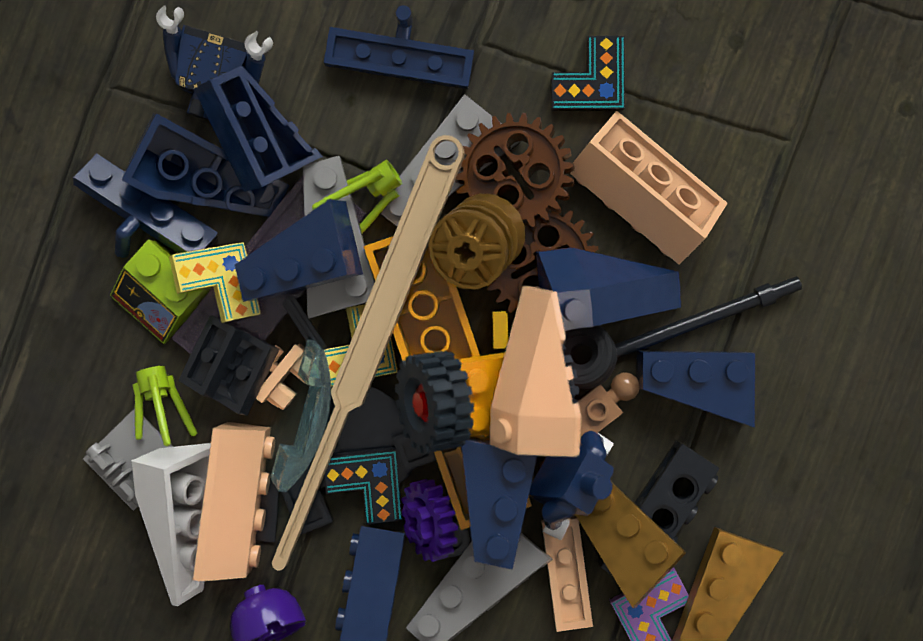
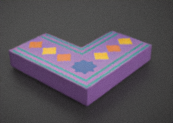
M673 567L636 608L631 607L623 593L609 601L631 641H672L660 618L684 606L689 595Z

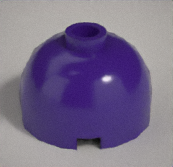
M264 585L255 586L244 593L245 599L237 604L230 620L233 641H272L274 639L281 641L306 625L305 622H307L294 596L280 588L266 590Z

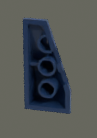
M157 113L153 114L121 179L125 183L158 199L268 217L274 216L290 186L277 179L263 187L244 192L223 149Z
M576 248L536 252L539 288L557 292L564 330L592 327L681 308L678 271Z

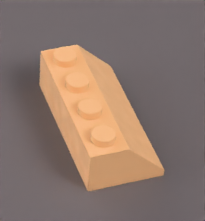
M618 111L613 114L573 162L575 171L570 173L579 184L587 187L608 208L617 212L631 224L634 230L642 233L664 255L672 258L677 264L686 259L706 239L727 205L725 200Z
M226 422L213 428L193 580L210 581L246 578L253 567H258L261 546L256 545V533L263 530L266 510L260 509L261 496L268 494L270 473H265L267 459H272L275 448V437H270L271 427Z

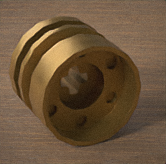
M480 193L471 196L461 202L434 226L429 239L431 260L435 269L446 281L460 288L479 289L488 286L520 254L525 243V226L519 212L509 201L495 194Z

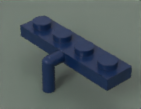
M405 5L399 6L396 10L398 24L395 37L329 27L324 58L325 66L468 89L474 50L410 40L412 16L410 8Z
M98 154L73 177L74 186L126 219L116 230L115 254L120 258H125L129 255L131 236L138 228L178 254L210 248L217 240L218 232L169 200L155 198L122 181L124 171Z

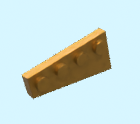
M613 482L611 494L605 499H599L592 513L588 516L575 514L632 608H636L686 554L672 538Z
M714 527L672 641H727L783 555V552Z

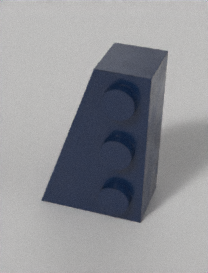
M243 66L194 88L244 192L263 187L323 157L316 148L312 149L298 134L299 129L292 121L288 122L273 106L275 102Z
M714 351L636 352V377L639 381L640 389L755 428V353Z

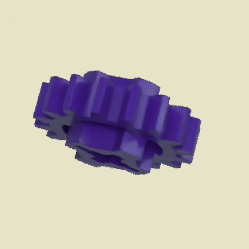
M424 479L410 483V487L404 489L406 496L401 499L404 505L402 516L405 517L406 521L404 531L409 539V543L416 544V554L422 553L423 560L425 561L431 560V562L447 558L449 554L454 553L452 545L458 542L454 535L455 531L458 530V526L452 519L456 513L450 502V497H443V487L441 485L436 486L433 479Z

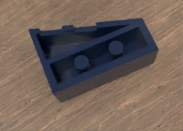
M327 200L236 263L235 269L243 302L266 300L363 275L346 201Z
M470 437L469 440H465L466 444L462 446L474 562L513 570L537 455L515 454L490 445V440Z

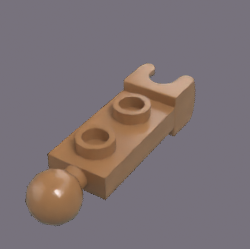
M628 372L620 373L612 380L609 391H606L602 385H599L577 400L581 414L580 440L585 432L594 431L598 433L623 413L616 403L620 400L630 401L638 395L640 388L637 377ZM544 460L540 462L539 468H541Z

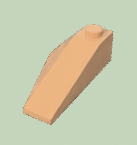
M530 286L522 288L491 405L490 445L515 454L574 457L578 456L580 451L581 414L579 404L572 403L568 380L574 378L571 366L565 367L561 345L566 340L558 296L555 291Z

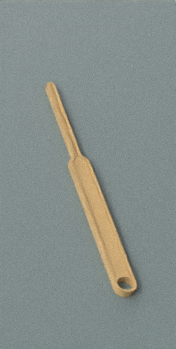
M443 135L437 137L431 143L331 389L330 393L335 408L273 558L272 566L275 570L280 571L288 565L351 410L363 405L429 245L433 228L438 223L464 159L462 144L452 136ZM451 141L458 148V158L451 165H441L435 158V149L441 142Z

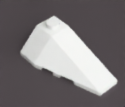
M211 443L159 448L131 461L135 497L171 604L174 606H179L204 589L205 581L193 580Z

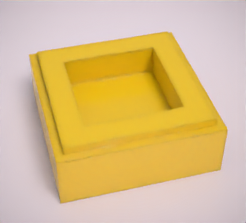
M506 311L492 312L493 349H505L508 345V315Z

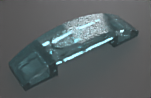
M307 339L298 372L303 381L310 386L294 446L279 444L271 474V480L279 492H287L304 473L318 449L327 424L331 401L330 371L325 351L314 340Z

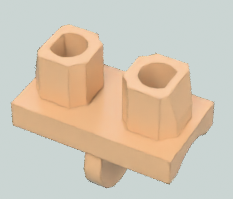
M300 343L293 346L280 364L276 361L284 351L275 345L280 350L269 370L272 372L271 375L263 383L256 397L261 403L269 401L282 410L286 409L297 395V393L283 383L291 372L302 382L307 383L317 371V365L306 355L308 349Z

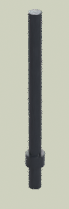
M797 276L772 286L767 283L754 288L753 293L615 344L617 359L754 307L765 308L776 303V299L802 290V284Z

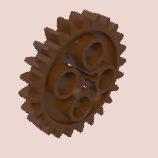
M507 113L506 122L500 124L496 116H493L492 128L488 129L484 124L480 123L478 124L481 131L479 137L470 133L467 135L472 145L471 147L463 146L464 156L466 157L463 159L460 170L463 172L458 173L455 179L456 183L465 185L456 192L459 197H471L480 193L495 194L501 197L508 191H514L519 194V198L512 206L519 212L523 223L528 222L534 231L536 230L535 219L540 217L548 224L550 222L547 213L549 210L559 214L561 212V207L557 200L568 201L570 198L563 187L574 186L573 178L565 175L575 171L574 163L564 162L572 156L570 148L560 149L565 143L563 135L552 139L555 132L552 124L544 130L541 129L542 121L540 117H537L532 124H528L526 113H522L519 122H514L511 113ZM518 141L526 142L529 145L528 149L520 155L512 154L509 151L511 146ZM495 148H501L512 167L516 171H520L524 184L534 194L532 200L526 197L516 179L512 175L509 176L505 164L494 152ZM493 162L498 165L497 171L491 176L479 174L481 167L485 163ZM538 170L547 171L550 177L545 183L537 185L530 181L534 172Z
M552 210L550 213L547 212L550 222L547 224L540 217L535 219L536 230L534 231L528 222L524 223L525 243L522 247L525 252L524 261L517 265L510 264L487 288L488 291L499 289L501 293L496 299L497 303L505 299L510 301L507 312L511 313L518 306L524 279L529 276L538 278L537 268L516 279L511 278L512 272L530 264L535 259L533 253L554 250L563 245L589 252H595L599 249L598 246H587L586 241L594 235L592 232L581 234L579 231L585 222L584 220L578 221L575 224L570 222L573 211L570 210L563 217ZM546 227L555 231L557 241L554 246L545 247L540 244L537 238L540 229Z

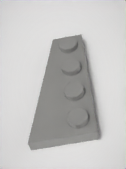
M464 94L400 175L403 185L396 188L400 196L390 202L380 214L395 226H398L431 143L439 136L449 135L460 141L462 146L471 147L472 144L467 135L470 133L479 137L481 131L478 124L480 123L484 124L488 129L492 128L493 116ZM451 141L441 142L435 149V158L441 165H451L458 158V148ZM521 141L515 142L510 149L515 147ZM499 147L495 148L494 152L501 157L504 152ZM493 162L485 163L479 173L493 164ZM454 181L449 196L465 184H459Z
M340 156L303 166L305 216L313 211L312 205L348 186ZM351 194L339 200L346 201L363 275L308 288V318L366 303L375 283L363 247L365 243Z
M520 533L513 570L474 562L473 544L471 542L406 629L420 641H451L470 626L474 620L494 607L503 597L529 579L528 577L553 559Z

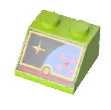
M148 239L123 267L110 296L157 339L166 344L213 290L209 287L177 294L169 256L173 255V253L160 242Z

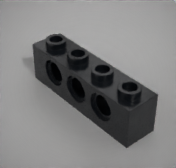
M675 440L635 501V504L650 519H652V515L656 510L661 508L667 509L669 513L667 521L658 526L677 543V532L683 523L688 525L693 520L698 511L697 502L703 493L707 495L714 488L718 481L716 473L720 468ZM679 478H687L689 484L687 491L681 495H674L672 491L673 483ZM599 556L597 561L600 567L611 574L603 559Z

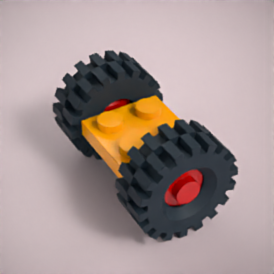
M562 344L565 367H568L573 363L571 355L565 356L567 348ZM507 346L504 349V353L463 359H454L455 355L453 353L440 351L407 356L404 361H401V370L397 371L396 376L399 384H395V392L399 394L396 406L400 408L401 415L398 416L400 424L405 426L403 432L406 438H410L409 444L412 448H417V452L424 454L465 445V440H469L472 436L490 433L491 405ZM572 370L573 378H578L576 370ZM574 379L568 380L572 403H579L574 399L575 395L579 394V386H575Z

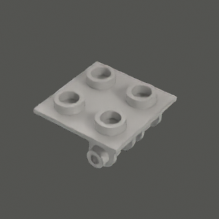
M134 408L101 442L93 444L85 452L87 455L83 460L134 511L138 507V503L135 497L131 461L156 449L173 446L171 444L164 446L160 432L144 416L142 439L136 440Z

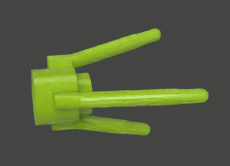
M385 160L371 170L347 180L348 186L314 203L312 209H316L329 199L339 200L367 186L374 197L379 195L384 197L361 222L360 229L361 233H363L386 206L400 196L396 188L403 185L391 163Z
M165 366L150 367L136 372L138 383L132 384L135 395V439H142L144 395L146 401L153 400L164 446L171 444L161 399L168 396L167 390L190 435L195 436L197 431L175 387L173 375L167 376Z

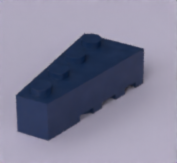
M361 526L360 534L353 533L349 555L355 556L353 571L346 570L342 588L343 593H348L346 608L339 607L335 630L341 631L340 641H387L405 533Z

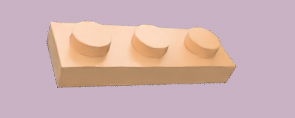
M576 516L568 519L570 522L562 540L543 532L545 553L553 559L547 564L557 632L593 627L579 520ZM541 520L543 531L546 525L544 524V520Z

